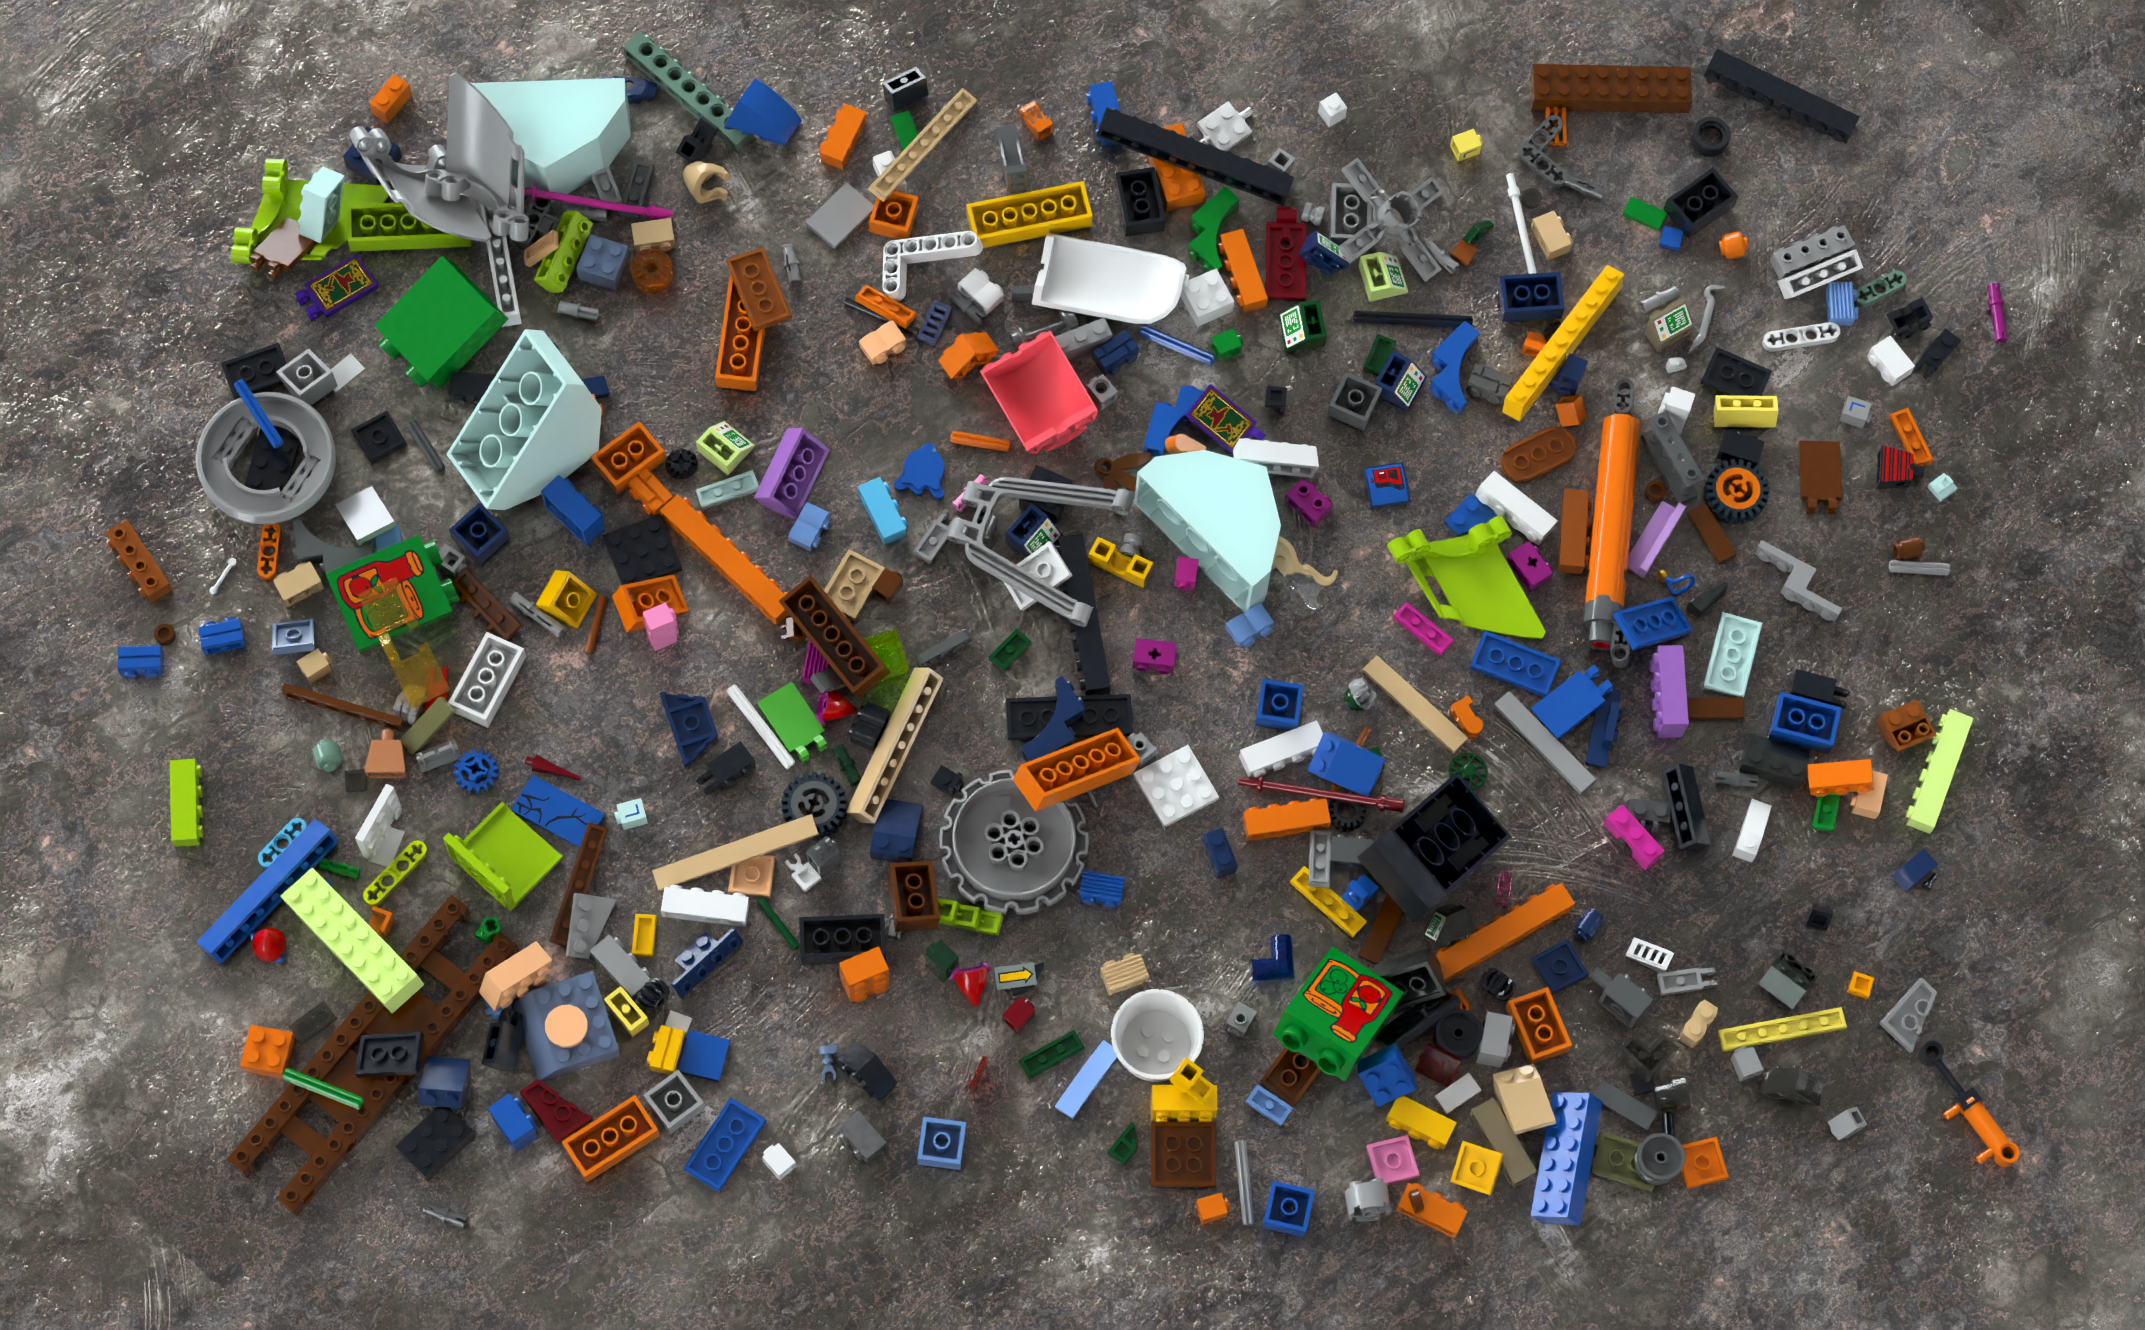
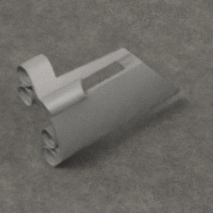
M457 72L449 75L446 169L428 170L425 172V193L432 196L442 195V198L447 201L459 200L460 194L473 198L495 210L493 212L494 234L499 236L510 235V238L514 241H525L528 239L529 218L524 214L525 152L522 146L517 145L513 141L514 132L490 101ZM512 158L519 162L517 188L511 184Z
M361 126L351 130L349 137L372 175L380 181L393 201L396 203L403 202L409 214L438 230L461 238L487 242L492 237L467 196L460 194L459 200L447 201L442 198V195L432 196L425 193V172L428 170L446 169V150L444 146L438 144L429 149L427 165L401 164L394 162L392 157L388 155L392 144L381 128L372 129L369 133ZM386 181H390L395 190H391Z

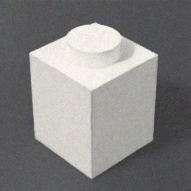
M1337 93L1320 101L1318 113L1328 127L1345 119L1347 106Z
M779 1143L776 1146H769L763 1152V1162L779 1180H782L796 1168V1162Z

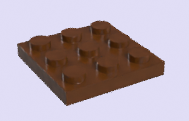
M1151 1122V1187L1216 1188V1122Z

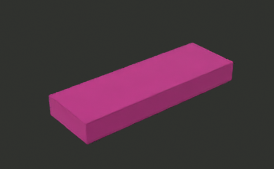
M1407 601L1393 616L1395 621L1440 657L1454 642V639Z

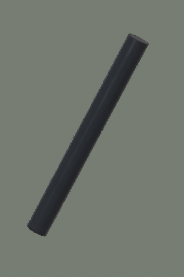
M846 297L844 300V305L885 323L890 321L853 299ZM897 325L899 329L915 336L918 335L920 330L912 325H909L906 329Z

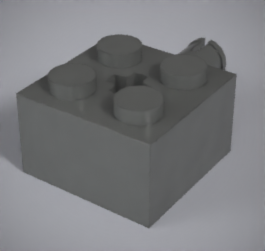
M1597 967L1589 977L1604 988V992L1598 1002L1630 1029L1645 1014L1653 1001L1651 994L1644 988L1640 989L1634 984V980L1626 974L1619 973L1612 979Z

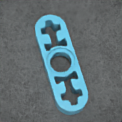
M292 819L259 853L258 861L262 868L267 869L278 857L273 852V847L279 855L285 850L277 847L279 840L287 839L290 845L302 833V831H295L293 827L301 825L303 831L307 827L303 819ZM289 832V834L293 836L294 840H292L291 837L286 833ZM272 855L271 858L273 861L271 863L268 861L265 863L264 857H270Z

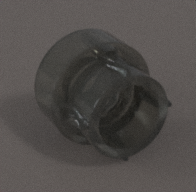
M1683 1074L1669 1076L1652 1084L1654 1103L1659 1113L1690 1110V1095Z

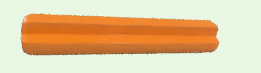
M952 431L950 437L952 443L1004 452L1010 450L1011 444L1010 440L958 431Z

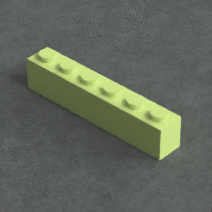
M1949 709L1946 715L1942 714L1938 726H1941L1940 732H1936V737L1932 740V744L1935 745L1934 749L1928 752L1925 760L1928 763L1927 769H1923L1919 777L1922 783L1920 788L1916 787L1912 799H1915L1914 805L1909 806L1905 816L1909 818L1906 825L1929 834L1935 828L1973 717Z

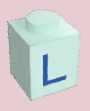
M641 798L617 804L618 812H614L617 825L622 824L623 830L648 824Z

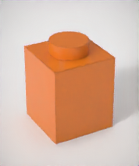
M1222 1193L1197 1199L1195 1204L1201 1224L1227 1218V1211L1230 1210L1227 1198H1223Z

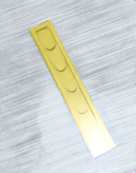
M1842 1007L1722 1029L1718 1030L1717 1033L1722 1052H1727L1743 1046L1748 1048L1844 1030L1847 1028Z

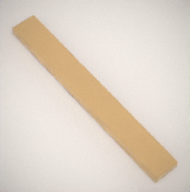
M962 88L870 185L868 190L884 202L978 100Z
M810 814L652 870L658 890L662 891L664 887L688 882L815 837L819 833L813 815Z

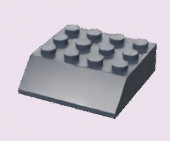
M593 971L530 991L513 1003L515 1012L522 1014L520 1028L524 1029L523 1037L536 1077L541 1082L621 1056ZM561 1005L578 1007L585 1014L588 1021V1032L582 1039L583 1041L571 1048H561L548 1039L545 1032V1020L548 1014L554 1008Z

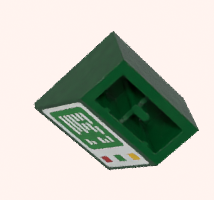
M1320 300L1298 303L1278 314L1285 352L1325 346L1327 335Z

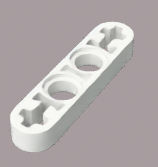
M1828 322L1770 331L1765 334L1762 345L1765 350L1775 352L1832 343L1838 339L1840 328L1836 323ZM1828 329H1830L1831 332H1834L1833 336H1831L1830 333H1827ZM1806 332H1814L1816 334V339H1808L1806 337ZM1792 334L1797 338V341L1791 343L1787 341L1786 336ZM1769 338H1772L1773 341H1776L1775 345H1772L1771 342H1768Z

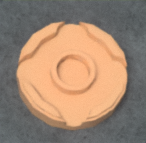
M561 1005L554 1008L548 1014L545 1020V1032L548 1039L561 1048H571L583 1041L582 1039L588 1032V1021L585 1014L578 1007Z

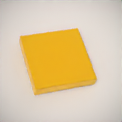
M1462 1141L1450 1182L1492 1195L1504 1154Z

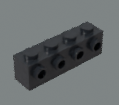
M1676 764L1662 770L1680 849L1695 852L1710 846V837L1693 766Z

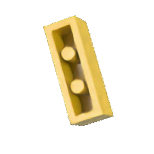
M1405 1096L1395 1100L1386 1118V1121L1389 1122L1392 1128L1397 1130L1403 1129L1408 1132L1410 1137L1417 1140L1421 1138L1427 1141L1430 1147L1437 1150L1439 1148L1444 1150L1457 1123Z

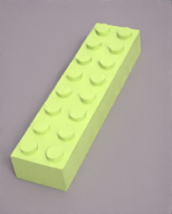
M313 868L280 896L287 906L391 1013H394L424 985L419 976Z

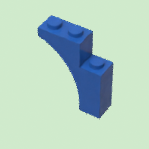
M1466 321L1433 351L1431 357L1432 364L1437 369L1442 370L1431 381V393L1436 398L1442 399L1451 411L1457 412L1459 415L1465 410L1467 404L1459 381L1460 364L1467 352L1478 342L1480 335Z
M1181 385L1176 407L1166 402L1155 403L1143 452H1149L1155 457L1164 455L1166 439L1172 436L1175 430L1188 420L1184 415L1203 393V390H1198L1191 385Z

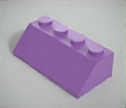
M787 428L754 498L772 511L792 519H797L830 449L803 428Z

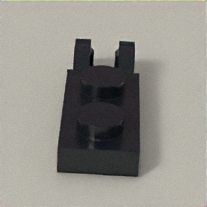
M1945 328L1924 352L1913 370L1917 372L1926 363L1930 368L1924 372L1923 378L1927 380L1960 344L1961 339Z

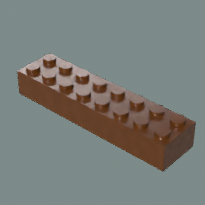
M1533 64L1530 74L1531 110H1545L1546 107H1550V109L1566 107V111L1689 113L1692 104L1691 67Z

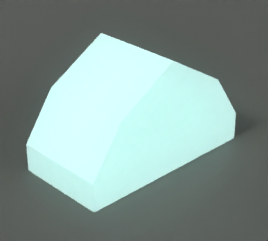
M625 78L471 83L497 109L514 132L513 141L517 145L522 146L525 152L524 187L533 189L534 184H537L538 190L569 194L590 182L593 173L609 167L631 137L630 109ZM512 158L511 183L517 186L519 162Z
M525 329L447 452V456L486 509L506 510L541 495V490L554 478L560 475L565 479L599 451L602 409L546 333L540 330Z
M1201 450L1158 456L1137 472L1134 504L1189 558L1199 559L1198 567L1243 612L1256 604L1263 603L1268 590L1281 528L1267 468L1262 465Z

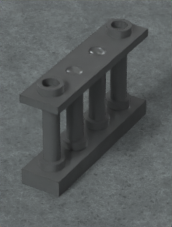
M1667 411L1648 418V422L1653 430L1642 434L1641 439L1677 503L1684 504L1697 498L1698 493L1694 485L1703 482L1705 478Z

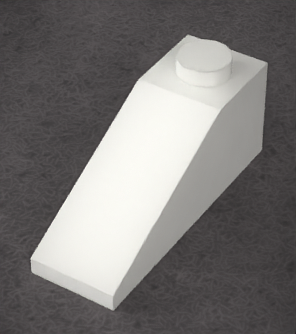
M1751 799L1732 856L1751 863L1753 862L1764 834L1771 805Z

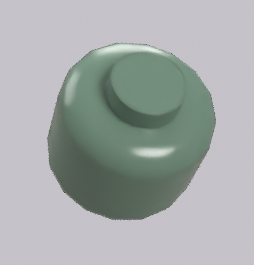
M324 739L319 741L313 748L314 761L318 769L331 772L342 763L340 746L336 742Z

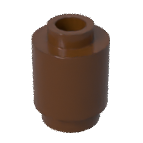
M1914 536L1898 540L1897 543L1893 544L1894 555L1897 560L1922 556L1923 551H1925L1923 539Z

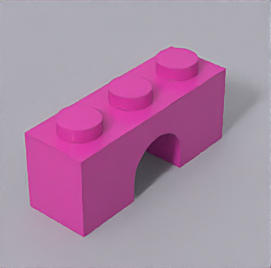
M1623 804L1606 817L1603 825L1617 840L1622 838L1628 843L1632 849L1631 856L1645 871L1662 857L1665 850Z

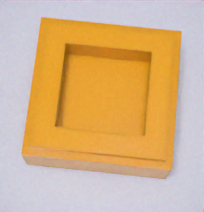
M1854 971L1847 993L1868 999L1875 978Z

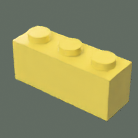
M1716 395L1713 411L1715 427L1776 428L1778 417L1777 396Z

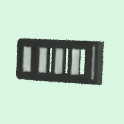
M1723 582L1689 601L1687 609L1695 617L1700 618L1726 593L1728 583Z

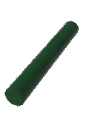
M760 897L756 901L791 948L794 951L797 950L800 944L764 897Z

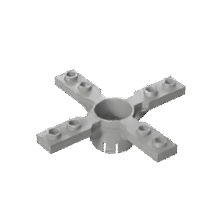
M1358 157L1342 168L1341 171L1362 199L1370 203L1374 208V220L1337 247L1346 260L1351 263L1384 237L1399 241L1401 251L1425 282L1442 270L1412 228L1422 216L1421 209L1444 193L1433 176L1409 194L1401 191L1389 197L1380 188ZM1391 207L1401 214L1403 223H1399L1390 211Z

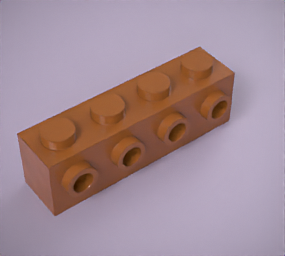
M1564 489L1562 494L1557 572L1582 574L1584 567H1588L1589 556L1585 555V549L1589 548L1590 536H1586L1587 529L1589 530L1591 525V517H1587L1588 510L1591 511L1592 498H1589V491Z
M127 519L106 531L109 538L106 540L108 546L112 551L116 549L119 554L117 556L118 561L122 567L127 566L130 570L127 574L133 583L137 582L140 588H138V591L143 599L148 598L152 604L173 591L170 583Z

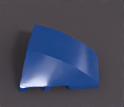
M755 78L738 100L724 129H738L742 131V134L748 135V133L759 135L762 140L785 146L802 120L797 112L781 96Z

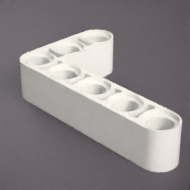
M972 231L889 241L883 249V290L891 299L897 302L901 301L906 295L907 264L976 256L983 250V243Z

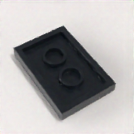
M279 342L221 362L234 400L241 398L234 386V383L241 379L245 381L252 394L284 384L276 371L287 364Z
M1716 347L1700 383L1728 396H1761L1772 370Z
M421 1031L361 1035L355 1075L358 1078L418 1074L424 1034Z

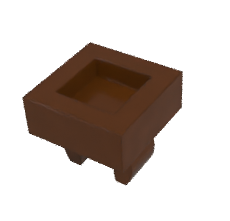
M792 617L786 618V623L782 624L781 628L786 630L787 634L782 635L781 638L786 641L792 640L796 643L805 642V633Z

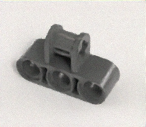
M535 197V201L531 202L525 213L529 218V239L527 241H517L520 250L524 251L551 230L556 231L560 219L551 216V200ZM540 204H547L545 207H538ZM533 220L538 221L536 224H530Z

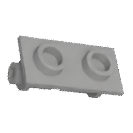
M452 739L419 752L415 756L422 773L457 760L458 757H461L456 741Z

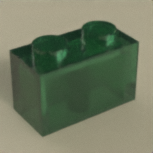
M942 940L938 943L933 942L926 949V966L944 983L950 977L953 968H959V957Z

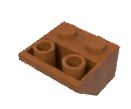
M1918 699L1882 713L1876 721L1885 741L1898 752L1936 737V733Z

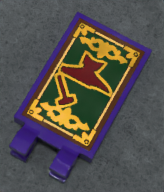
M356 254L304 284L306 290L303 289L296 292L295 296L300 306L309 300H312L314 305L305 308L307 316L312 322L322 314L326 318L378 289V284Z
M1211 384L1207 386L1184 415L1230 454H1233V449L1239 438L1251 437L1254 440L1262 441L1266 436L1260 430L1254 428L1257 421Z

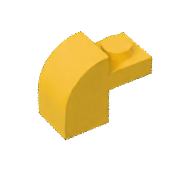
M1187 1057L1181 1061L1170 1077L1171 1083L1181 1093H1187L1201 1105L1205 1103L1216 1087L1201 1076L1204 1070Z

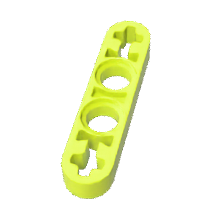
M419 840L411 842L366 888L363 897L368 906L377 907L382 904L426 858L428 851L424 842ZM415 847H416L417 849H419L420 847H422V848H421L422 853H421V854L416 853V854L412 857V855L414 854V850H413V849H414ZM406 861L409 867L405 871H399L397 869L398 863ZM385 877H393L394 883L391 886H384L382 881ZM379 885V886L381 887V889L384 890L385 892L382 893V891H381V890L379 891L378 887H376V886ZM370 893H372V894H376V893H377L378 899H377V900H375V899H371V900H370L369 894H370Z

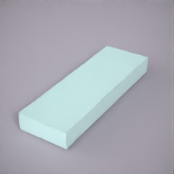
M753 470L696 489L695 493L701 509L705 510L754 493L758 490L759 484Z

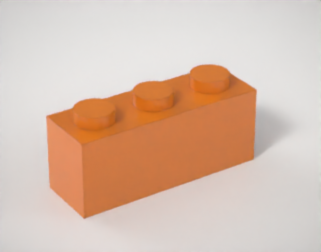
M845 103L842 109H838L835 115L836 121L827 131L828 138L826 142L821 143L819 148L821 162L843 170L867 121L866 111Z
M1871 759L1808 764L1810 794L1816 797H1824L1827 794L1834 793L1837 795H1846L1848 792L1868 793L1870 790H1874Z
M1408 1183L1396 1211L1453 1238L1456 1237L1468 1212L1460 1203H1450L1444 1200V1196L1436 1192L1431 1194L1425 1191V1188L1418 1183ZM1414 1189L1419 1190L1424 1204L1423 1212L1417 1214L1414 1213L1408 1197L1409 1191Z

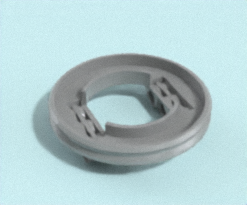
M275 392L253 394L272 425L292 432L303 446L305 458L282 492H280L279 487L271 490L248 488L239 483L230 472L235 461L243 453L246 444L250 443L259 427V424L242 398H238L220 409L205 426L197 445L196 468L205 493L213 504L225 514L252 524L281 523L303 514L313 507L324 495L335 471V443L327 423L311 405L287 394Z

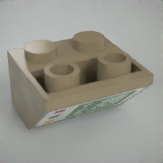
M1684 298L1678 302L1677 300L1672 301L1664 310H1656L1650 315L1644 334L1657 352L1691 334L1694 325Z

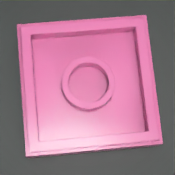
M1408 1135L1366 1145L1375 1178H1382L1385 1184L1390 1185L1420 1176Z

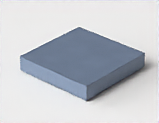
M314 619L273 623V655L315 650Z

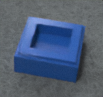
M1664 226L1659 246L1678 251L1683 230Z

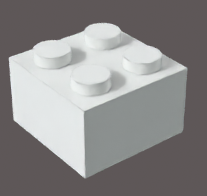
M1217 268L1188 280L1187 287L1183 286L1180 296L1197 327L1233 312L1234 300Z

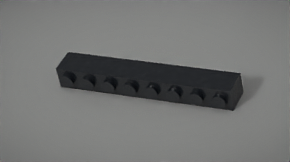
M1719 49L1715 51L1704 74V77H1707L1711 82L1719 83L1730 91H1736L1747 99H1753L1766 108H1772L1783 116H1789L1797 120L1798 123L1808 125L1817 132L1829 135L1834 140L1847 144L1860 117Z
M1083 533L1058 537V544H1055V548L1072 574V577L1062 583V591L1067 596L1077 600V602L1093 607L1086 627L1078 626L1068 621L1070 633H1074L1075 640H1072L1073 651L1078 653V659H1075L1077 672L1081 671L1082 678H1079L1080 690H1084L1085 695L1110 694V680Z

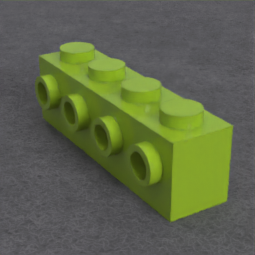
M578 211L564 212L556 229L559 247L543 258L533 281L549 293L563 292L567 287L571 273L575 269L576 261L583 251L584 243L590 235L593 223Z

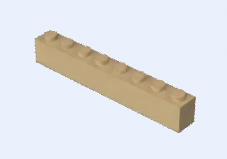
M914 668L845 812L860 823L876 822L944 679L930 668Z

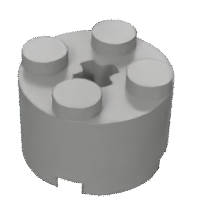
M1375 1178L1370 1182L1364 1183L1362 1181L1349 1183L1350 1187L1344 1194L1350 1220L1356 1217L1357 1222L1373 1221L1380 1219V1214L1386 1213V1216L1391 1213L1392 1209L1387 1184L1383 1182L1382 1178Z

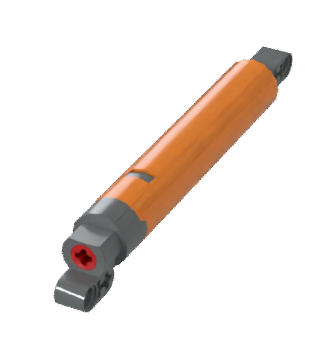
M1622 378L1616 382L1613 404L1615 414L1605 417L1602 422L1588 566L1589 574L1583 626L1590 630V648L1600 651L1611 650L1612 663L1617 668L1627 667L1631 658V647L1625 636L1623 637V644H1620L1619 638L1624 634L1615 621L1613 614L1624 610L1641 422L1637 418L1632 417L1635 396L1633 382L1627 378ZM1622 389H1629L1626 393L1621 392ZM1622 402L1626 405L1624 410H1622ZM1619 653L1626 655L1622 659H1618L1615 657Z

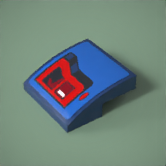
M1403 462L1363 468L1369 508L1411 502Z

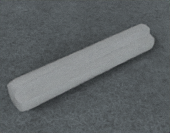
M1891 560L1888 569L1889 572L1947 576L1950 572V565L1948 563Z

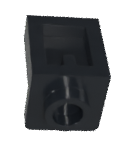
M941 765L930 784L952 797L964 785L963 774L960 772L956 774Z

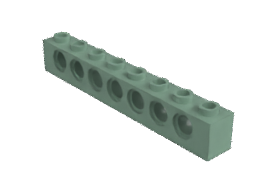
M639 31L623 46L624 56L698 120L705 118L717 126L719 130L716 135L735 152L739 153L754 139V134L752 133L745 135L738 129H724L734 109L727 107L720 96L713 95L706 84L699 83L692 72L684 70L678 60L670 58L664 48L656 46L649 35H644ZM645 53H651V55H649V56H645V55H643V54H645ZM659 65H665L663 68H658ZM674 77L680 78L678 80H672V78ZM688 89L694 90L693 92H686ZM703 101L708 102L705 105L700 104ZM722 114L720 117H715L714 115Z

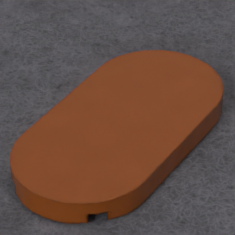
M1557 426L1539 431L1505 449L1500 460L1501 471L1507 479L1520 484L1539 478L1572 460L1576 452L1575 437L1569 430Z

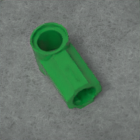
M494 916L490 918L484 917L474 936L481 942L490 945L493 942V937L497 935L501 928L499 919Z

